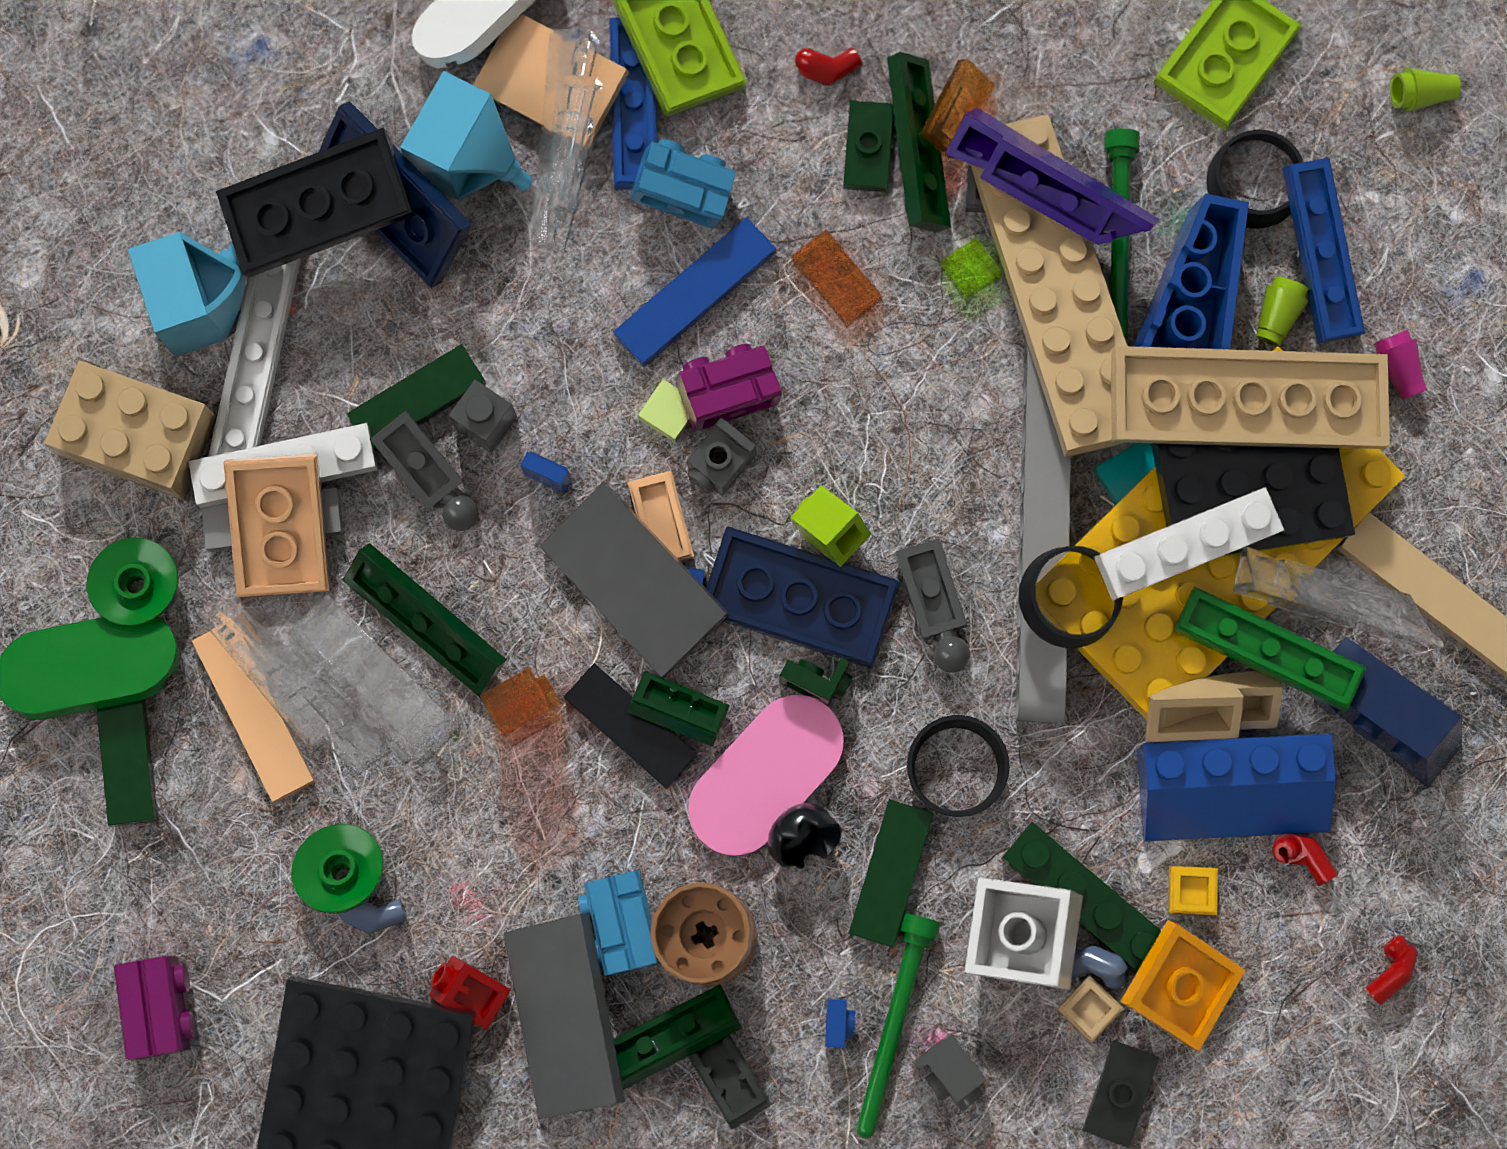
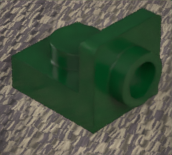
M841 657L830 680L822 677L824 670L809 661L800 659L798 664L787 660L779 675V683L801 695L815 698L829 706L833 697L840 701L842 700L853 676L846 673L850 661Z

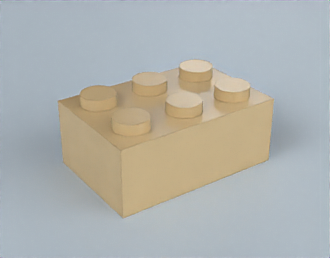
M78 360L44 444L60 457L184 500L192 480L188 461L201 458L217 417L206 404Z

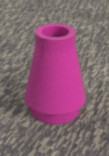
M1408 330L1373 343L1377 354H1388V378L1397 389L1401 400L1427 390L1422 373L1417 338L1412 340Z

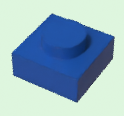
M827 999L825 1047L845 1048V1039H854L856 1011L847 1010V1000Z

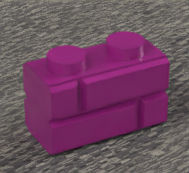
M741 344L727 350L725 358L709 362L708 357H700L683 365V371L678 372L676 387L679 390L693 432L715 426L721 417L725 421H730L779 404L782 396L781 388L764 345L752 349L750 344Z
M170 955L113 965L125 1059L139 1060L191 1050L190 1040L196 1038V1023L193 1012L185 1011L183 993L190 990L187 966L185 964L179 965L178 957Z

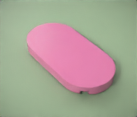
M804 695L782 697L769 704L695 784L689 799L688 813L691 826L698 839L710 850L718 854L730 856L754 853L768 843L769 832L776 819L787 809L805 803L838 765L843 751L844 739L842 727L834 712L819 700Z

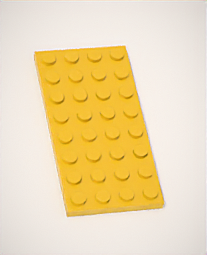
M1277 346V347H1276L1275 349H1273L1272 351H1282V350ZM1339 448L1354 528L1405 477L1380 449ZM1154 466L1074 546L1091 548L1102 554L1166 528L1156 467ZM1344 538L1219 557L1123 597L1120 613L1109 631L1098 641L1077 649L1147 720L1150 695L1188 681L1206 678L1227 658V656L1173 631L1194 586L1265 619ZM1067 552L1036 583V600L1040 611L1057 629L1076 635L1092 633L1102 628L1111 619L1115 600L1112 601L1096 561L1084 554Z

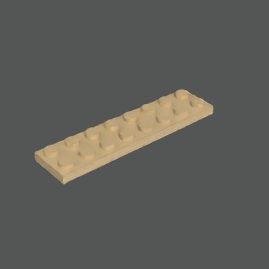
M1049 114L1005 124L1064 160ZM969 164L973 170L978 193L1064 456L1069 457L1124 444L1122 442H1112L1111 349L1115 346H1127L1092 242L982 180L980 177L984 169Z

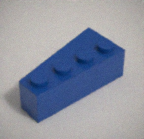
M1205 194L1188 210L1133 347L1230 350L1249 202Z

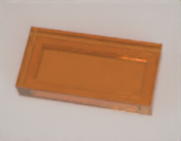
M969 59L957 60L921 135L948 159H956L945 154L957 129L966 113L975 108L983 111L996 84Z
M827 229L791 256V261L846 327L882 301V295Z

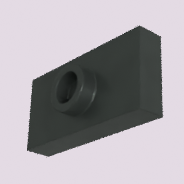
M730 1035L688 1056L731 1130L772 1105Z
M1112 1040L1082 1131L1129 1148L1159 1057Z

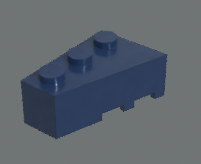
M1345 637L1333 652L1367 667L1352 702L1345 712L1314 698L1315 702L1328 713L1341 716L1352 725L1358 734L1374 743L1428 788L1462 747V716Z

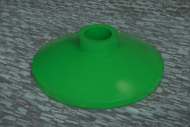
M125 538L108 545L96 556L87 575V594L93 608L107 621L120 626H140L157 619L169 608L177 593L179 576L175 561L160 544L145 538ZM137 580H143L144 587L137 593H131L130 587L132 583Z
M351 824L326 826L310 835L298 849L291 871L294 889L300 899L316 911L327 914H339L353 910L366 902L377 889L384 870L383 854L374 837L358 826ZM341 869H349L346 877L336 880V874Z

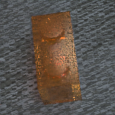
M530 667L480 695L502 736L512 747L560 720L555 708L562 705L545 674L536 678Z

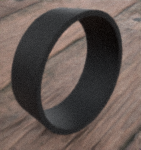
M1260 129L1245 131L1230 139L1212 158L1206 175L1207 192L1211 195L1232 199L1222 184L1220 166L1226 150L1239 142L1257 140L1275 145L1289 156L1293 164L1303 163V159L1294 144L1276 132ZM1289 201L1270 210H1253L1248 208L1246 228H1267L1284 221L1291 215Z
M1083 546L1051 549L1033 560L1023 574L1019 587V604L1022 615L1030 629L1049 644L1062 648L1088 646L1098 641L1109 631L1120 613L1123 597L1115 600L1111 619L1097 631L1076 635L1055 628L1045 619L1037 604L1036 582L1040 571L1051 558L1063 552H1077L1095 560L1094 557L1101 553Z
M966 715L945 716L929 723L915 737L907 759L909 781L919 799L932 810L951 817L972 816L989 808L1003 793L1010 770L1006 746L997 732L985 722ZM961 728L978 734L990 745L996 757L998 771L993 790L983 802L967 810H947L933 804L921 792L916 781L915 761L921 746L929 737L945 729Z

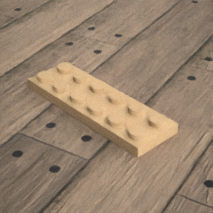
M1115 346L1111 349L1112 442L1385 449L1390 446L1388 354Z

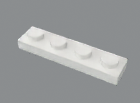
M367 423L188 461L196 505L199 508L227 503L223 462L228 459L318 454L320 482L377 471L374 446L370 440L372 438L370 427Z
M1265 487L1099 554L1094 559L1111 599L1114 601L1282 532L1284 528Z

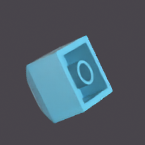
M443 71L400 146L403 155L440 192L458 201L498 179L502 182L509 181L521 191L527 190L531 186L533 178L520 168V162L514 156L492 95Z
M177 232L127 249L154 333L175 357L227 340L241 306L246 277L242 273L232 241L227 250L222 249L220 254H217L182 232Z

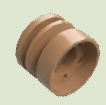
M696 882L678 887L662 900L653 915L650 937L654 954L666 971L682 981L712 987L728 983L746 970L755 955L758 933L754 917L742 900L718 885ZM703 925L712 930L718 929L719 934L713 937L714 946L711 948L703 943L697 944L696 939L702 935L700 927Z

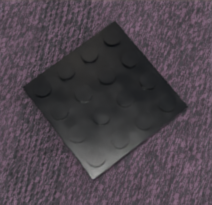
M1151 443L1166 527L1266 487L1284 531L1221 557L1346 538L1355 535L1339 448Z
M295 976L289 977L286 982L257 1149H451L476 1012Z

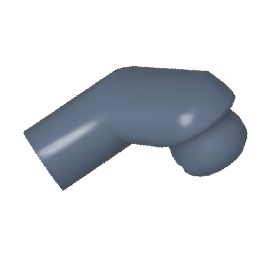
M401 899L378 907L364 902L353 910L338 914L343 922L365 933H374L408 921Z
M1090 946L1075 952L1071 979L1090 972L1102 978L1107 988L1117 989L1127 982V964L1121 956L1097 946Z

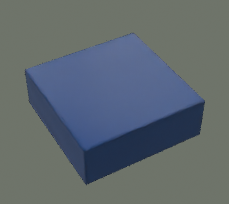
M531 451L526 453L520 465L526 477L563 494H566L572 482L568 468Z

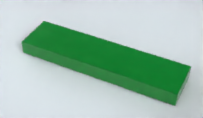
M1195 586L1173 629L1176 633L1343 712L1348 710L1367 668Z

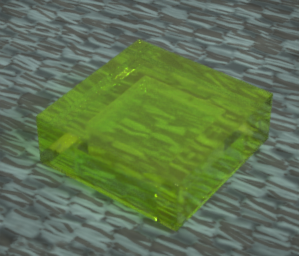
M977 237L942 259L939 264L964 301L999 279L1002 275V271Z

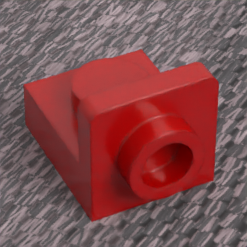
M451 956L448 963H442L435 971L430 984L432 990L429 993V997L445 1007L476 1012L474 1024L487 1031L511 989L459 958Z

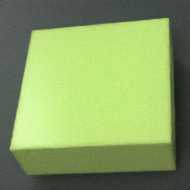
M662 379L639 412L638 419L676 443L688 426L689 417L678 388Z

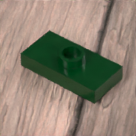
M850 100L843 189L887 193L893 103Z
M645 671L631 699L627 713L713 747L730 705Z

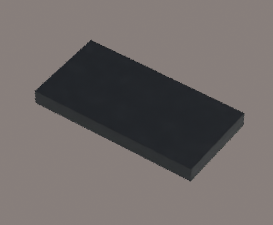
M384 128L216 191L242 273L247 278L415 216L388 131Z

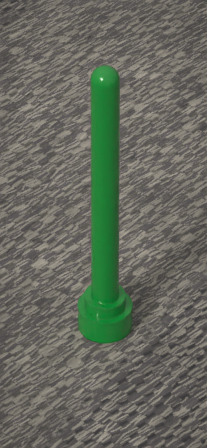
M1125 128L1108 130L1104 133V153L1108 155V161L1113 163L1112 190L1130 201V163L1135 161V154L1140 151V133L1136 130ZM1129 235L1111 241L1110 296L1124 338L1128 334Z
M905 913L900 931L905 932L902 941L907 943L856 1127L857 1134L861 1138L868 1139L875 1133L925 948H930L932 940H937L941 922L910 913Z

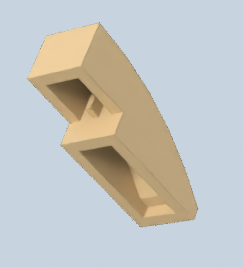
M1247 671L1215 675L1169 687L1150 695L1145 738L1148 742L1237 739L1241 729L1277 728L1283 686L1278 680L1259 671Z

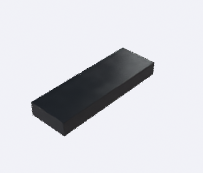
M595 663L564 696L568 703L666 790L697 757V753L671 730L627 713L632 696Z

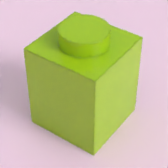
M822 485L811 496L806 497L790 517L803 538L839 567L872 535L859 513Z

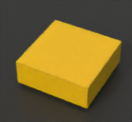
M1170 866L1168 874V914L1216 916L1218 868Z

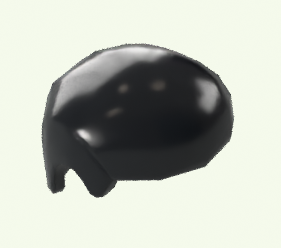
M809 803L798 804L782 813L771 826L767 844L768 851L782 868L795 866L803 869L805 867L804 859L808 855H816L822 859L828 858L840 843L843 829L822 807Z

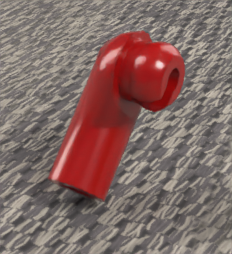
M850 47L834 58L814 51L811 48L801 49L795 56V66L798 68V72L803 77L823 85L834 84L863 66L859 54L853 47Z
M1286 833L1279 835L1275 839L1272 846L1274 858L1281 863L1306 866L1318 886L1338 876L1337 871L1315 838Z
M1401 935L1394 936L1384 945L1385 955L1392 960L1388 969L1365 987L1379 1005L1384 1004L1402 989L1412 977L1418 953L1414 944L1409 945Z

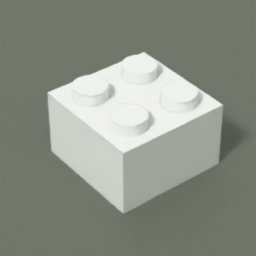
M978 878L965 973L1070 990L1083 896L1071 890Z

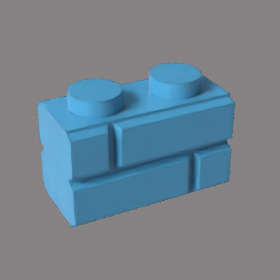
M659 140L658 143L651 142L643 153L630 200L714 229L724 216L736 171L725 168L726 162L716 156L701 155L700 158L683 153L684 147L674 141Z
M635 870L584 883L586 894L578 896L581 913H589L590 920L593 922L597 939L594 941L599 967L604 969L605 976H615L661 964L654 954L650 937L652 919L641 872Z

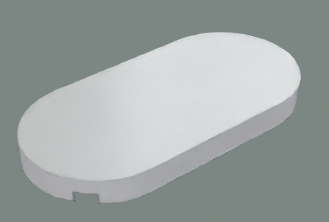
M435 0L415 23L412 32V44L422 60L429 66L448 68L445 63L456 61L458 65L466 63L478 56L536 0Z

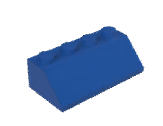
M1332 734L1144 743L1136 750L1143 842L1282 835L1286 833H1326L1331 830L1336 786Z

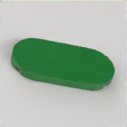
M101 617L32 631L14 640L0 656V699L12 711L31 720L50 719L143 700L159 692L164 687L163 683L169 678L170 674L173 677L180 661L179 644L170 627L159 617L140 626H120Z

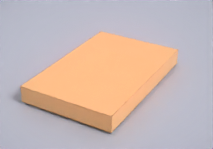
M521 14L499 35L473 85L490 93L493 100L588 150L630 72L621 65Z
M318 454L225 460L223 463L237 597L329 591L330 580Z

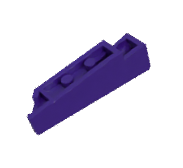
M978 108L965 114L945 152L950 157L983 168L984 171L980 177L982 180L1096 245L1142 231H1150L1158 221V218Z

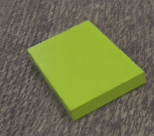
M612 0L665 117L745 88L747 81L709 0Z
M1212 0L1155 76L1153 83L1223 131H1226L1298 34L1302 24L1266 0Z

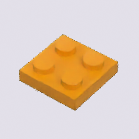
M1167 920L1120 1002L1186 1046L1199 1052L1246 970L1179 924Z

